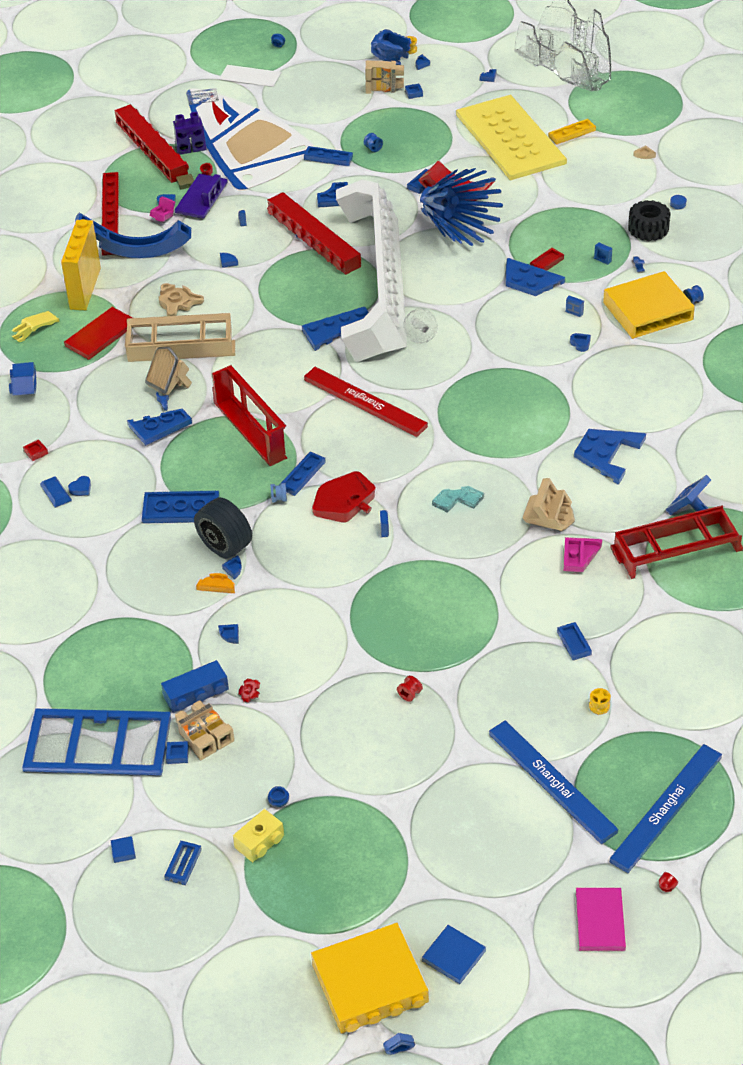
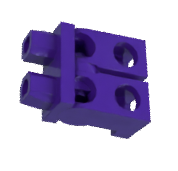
M191 112L188 119H185L182 114L175 115L173 126L176 152L180 155L191 153V147L193 153L207 150L203 123L198 112ZM202 144L201 147H196L195 145ZM186 146H187V148L184 149V150H181V149H180V147H186Z

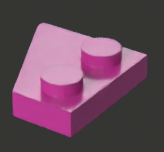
M565 537L563 571L583 572L601 549L602 539Z

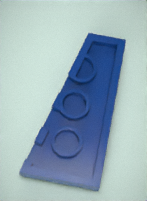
M364 306L302 325V331L316 351L320 349L322 344L328 345L333 342L334 338L341 337V327L364 319L369 312Z

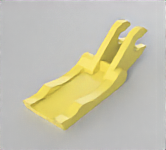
M49 311L22 319V324L12 330L17 332L12 337L18 342H23L32 331L34 332L45 325L60 322L59 318Z

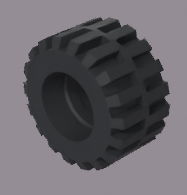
M644 200L643 202L639 201L638 204H633L629 211L628 230L630 234L643 241H656L664 238L669 232L670 209L665 204L654 200Z

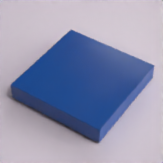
M447 925L422 956V962L461 984L484 955L486 947L452 926Z

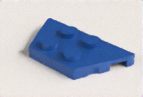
M507 258V287L538 296L544 291L553 289V285L557 283L561 285L565 283L564 276Z

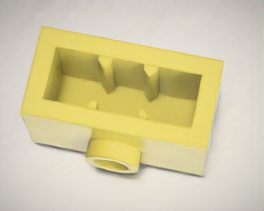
M264 808L233 835L235 849L253 863L258 858L263 857L274 844H278L284 836L283 823Z

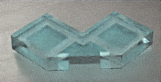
M464 486L457 490L444 489L432 500V506L448 513L457 502H460L474 509L484 499V493L470 486Z

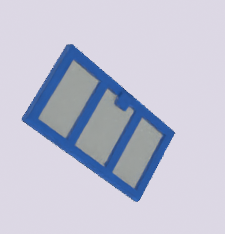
M35 708L22 767L23 772L162 776L171 712Z

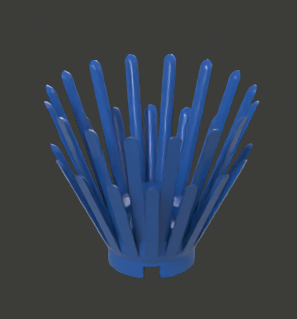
M476 168L465 169L456 175L454 174L458 169L454 170L432 187L428 186L425 188L420 197V202L423 203L421 211L425 216L430 217L444 237H446V233L452 241L456 239L462 244L461 240H463L470 246H473V243L450 224L483 243L484 239L476 235L475 231L457 220L486 233L493 234V230L482 226L484 224L483 221L467 215L500 222L501 219L499 217L483 214L488 212L487 208L476 206L503 207L502 203L470 201L488 199L489 194H499L502 192L501 189L462 192L484 187L486 183L494 182L496 180L494 177L456 186L487 172L482 170L459 179L475 171Z

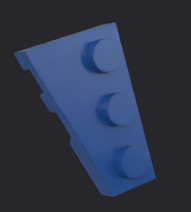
M183 408L163 412L157 417L150 418V416H144L143 420H127L129 428L145 446L192 424V418Z

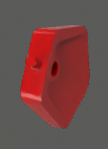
M359 471L323 483L317 490L312 506L313 515L345 523L350 521L361 510L368 514L372 509L368 504L375 498L376 487Z

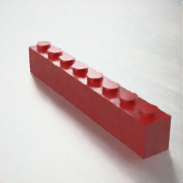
M129 104L114 110L116 123L171 183L177 181L176 177L188 174V163L181 158L179 153L174 151L173 147L167 143L165 138L160 136L158 131H155L152 125L146 121L145 117L139 114L137 109Z
M284 192L267 199L268 213L285 225L288 230L296 234L298 238L306 242L308 246H311L338 270L346 275L361 267V253Z

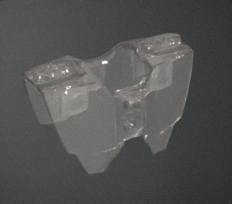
M553 0L550 6L545 7L536 30L534 25L523 21L520 22L516 34L514 52L535 67L542 65L555 73L562 81L589 91H598L602 88V85L607 84L611 80L609 36L604 30L601 13L596 9L593 10L588 20L584 21L578 18V14L569 0Z

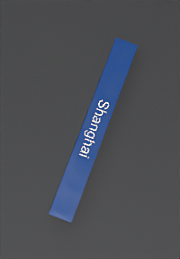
M506 720L489 730V735L601 845L618 834V828Z
M703 744L610 857V863L629 873L721 760L722 754Z

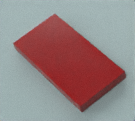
M112 306L65 340L64 345L90 360L127 332V319L133 317Z

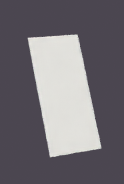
M227 65L219 80L274 87L281 72Z

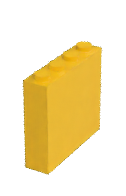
M76 220L61 260L70 310H87L101 270L93 220Z
M665 271L604 289L603 303L632 339L691 321L694 318L695 306Z
M398 923L311 952L313 968L341 1034L354 1032L359 1027L367 1024H376L381 1019L389 1016H398L403 1011L420 1008L429 1002L428 988Z

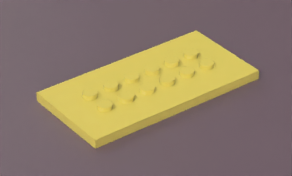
M511 94L456 110V116L509 180L567 164V158Z

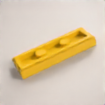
M587 118L548 133V137L557 145L596 131V126Z

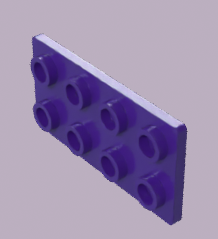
M198 174L175 208V213L205 218L228 183V180L221 178V175L214 174V176Z

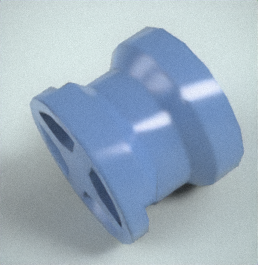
M282 483L278 486L270 484L272 503L277 500L286 502V484ZM273 489L276 490V497H274Z

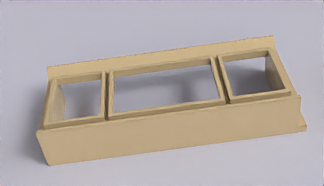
M230 313L128 318L125 335L128 362L152 361L156 347H170L179 359L235 356V340H232ZM226 322V338L205 339L206 323ZM200 324V339L157 342V326ZM152 327L151 342L132 343V328Z

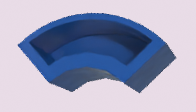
M34 362L12 364V369H10L12 383H9L10 394H13V396L35 394L37 380Z

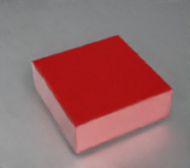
M39 439L23 446V451L32 461L49 454L48 449Z

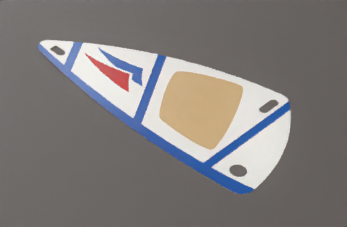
M196 88L189 89L186 93L191 112L197 111L201 117L208 151L236 189H248L282 175L304 159V153L308 146L314 147L308 139L286 123L246 103ZM199 92L201 98L197 99L193 94ZM306 146L305 149L294 152L290 151L291 148ZM249 174L252 175L253 178L249 181H245L242 179V176Z

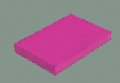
M576 888L579 951H625L626 941L621 888Z

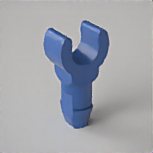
M634 256L633 262L637 272L645 271L643 268L644 260Z
M156 392L157 401L160 402L163 410L167 411L169 395L160 396Z

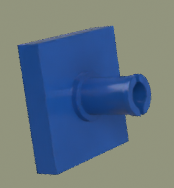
M705 475L687 486L665 510L671 515L688 504L696 512L708 509L699 499L698 495L711 482L709 476Z

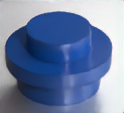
M272 35L271 43L275 47H282L285 44L286 40L283 35Z
M273 787L268 794V802L274 807H282L289 801V793L284 787Z

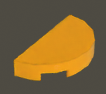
M211 573L209 577L198 581L196 589L200 591L235 593V584L226 574Z

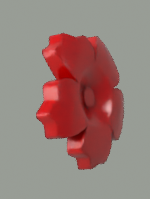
M247 678L244 680V685H241L239 688V695H241L245 703H249L250 699L258 698L260 692L257 689L260 688L259 685L261 684L258 680Z

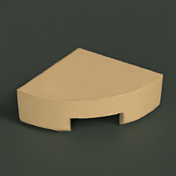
M645 145L635 150L633 156L641 159H652L656 157V152Z

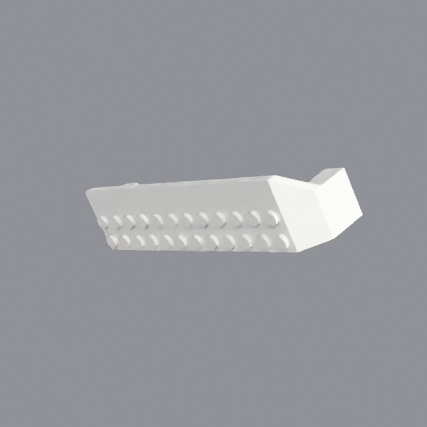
M363 179L336 190V200L350 223L370 215L374 217L379 302L364 319L341 327V339L356 362L407 347L398 218L393 211L391 201L386 199L385 190L381 189L378 183Z

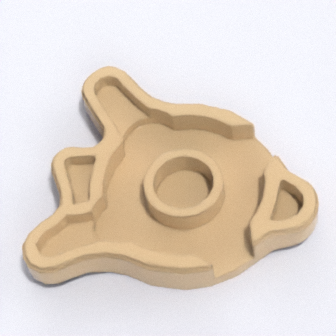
M164 283L160 286L159 303L162 308L167 310V316H176L178 310L188 311L193 305L204 302L202 295L192 293L186 286L182 285V288H175V285Z

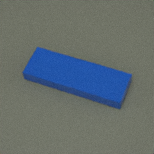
M308 146L304 153V160L349 166L353 158V152Z
M310 451L279 485L285 483L286 492L296 496L326 463L325 457Z

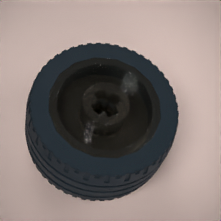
M215 498L203 506L194 516L195 529L204 544L221 558L228 559L235 556L252 540V530L247 518L228 499Z

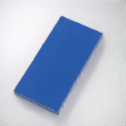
M219 491L145 492L142 523L194 522L195 514L203 506L220 497Z

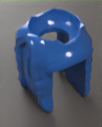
M384 29L376 34L372 40L371 53L380 60L396 61V65H401V56L404 58L409 57L407 51L410 50L411 39L389 29Z

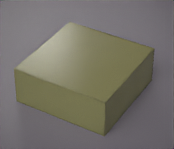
M192 174L176 177L180 190L189 188L194 182Z

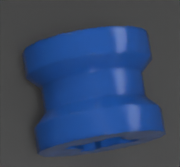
M369 133L364 138V145L372 152L379 151L383 146V140L377 137L375 133Z
M698 285L683 291L692 304L701 302L704 299V293Z

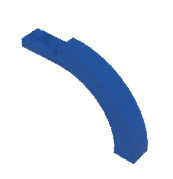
M80 212L75 218V222L81 219L92 220ZM179 220L167 230L146 237H130L117 234L93 221L96 240L99 241V248L123 257L151 258L165 255L180 248L191 239L192 228Z

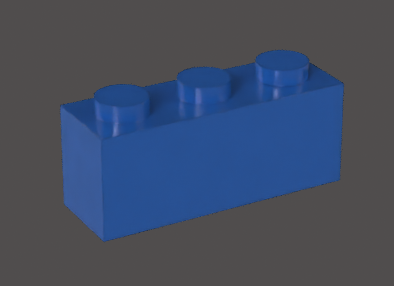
M217 660L161 683L163 697L173 713L183 710L199 700L202 702L207 698L229 690L227 675Z

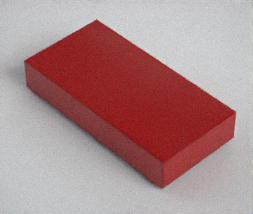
M550 248L532 260L530 265L547 271L564 259V254L554 248Z

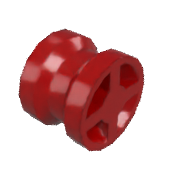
M411 675L407 676L404 679V683L399 684L397 687L400 697L408 702L413 701L415 694H419L423 690L421 682Z

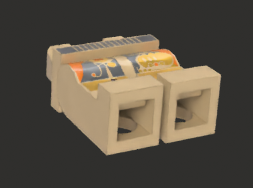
M366 60V94H371L372 91H391L395 93L396 88H404V78H396V76H404V65H396V61Z
M199 700L191 706V714L187 715L182 710L175 714L179 734L185 741H188L190 748L200 761L215 753L216 748L220 750L234 742L233 728L220 718L210 703L205 705ZM226 736V739L220 742V739ZM209 746L207 751L202 752V749Z

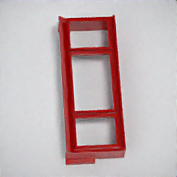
M232 365L213 372L212 391L214 404L269 466L286 460L284 440L286 424ZM233 381L240 387L241 402L234 395ZM246 395L266 416L267 431L248 411Z
M723 505L615 532L614 544L610 545L618 563L624 564L631 579H634L636 576V566L731 543L736 552L743 551L741 544L742 535H739L724 511ZM719 523L725 534L712 537L706 526ZM698 528L705 538L704 540L661 550L655 540ZM649 541L654 552L634 557L628 546Z

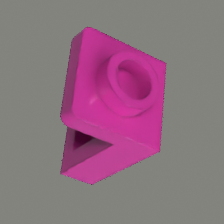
M163 196L160 197L159 206L150 210L149 216L160 222L171 218L174 212L175 201Z

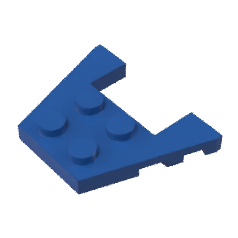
M588 429L574 451V457L587 466L600 470L603 476L611 477L613 482L619 485L626 469L610 464L621 444L640 449L646 440V433Z

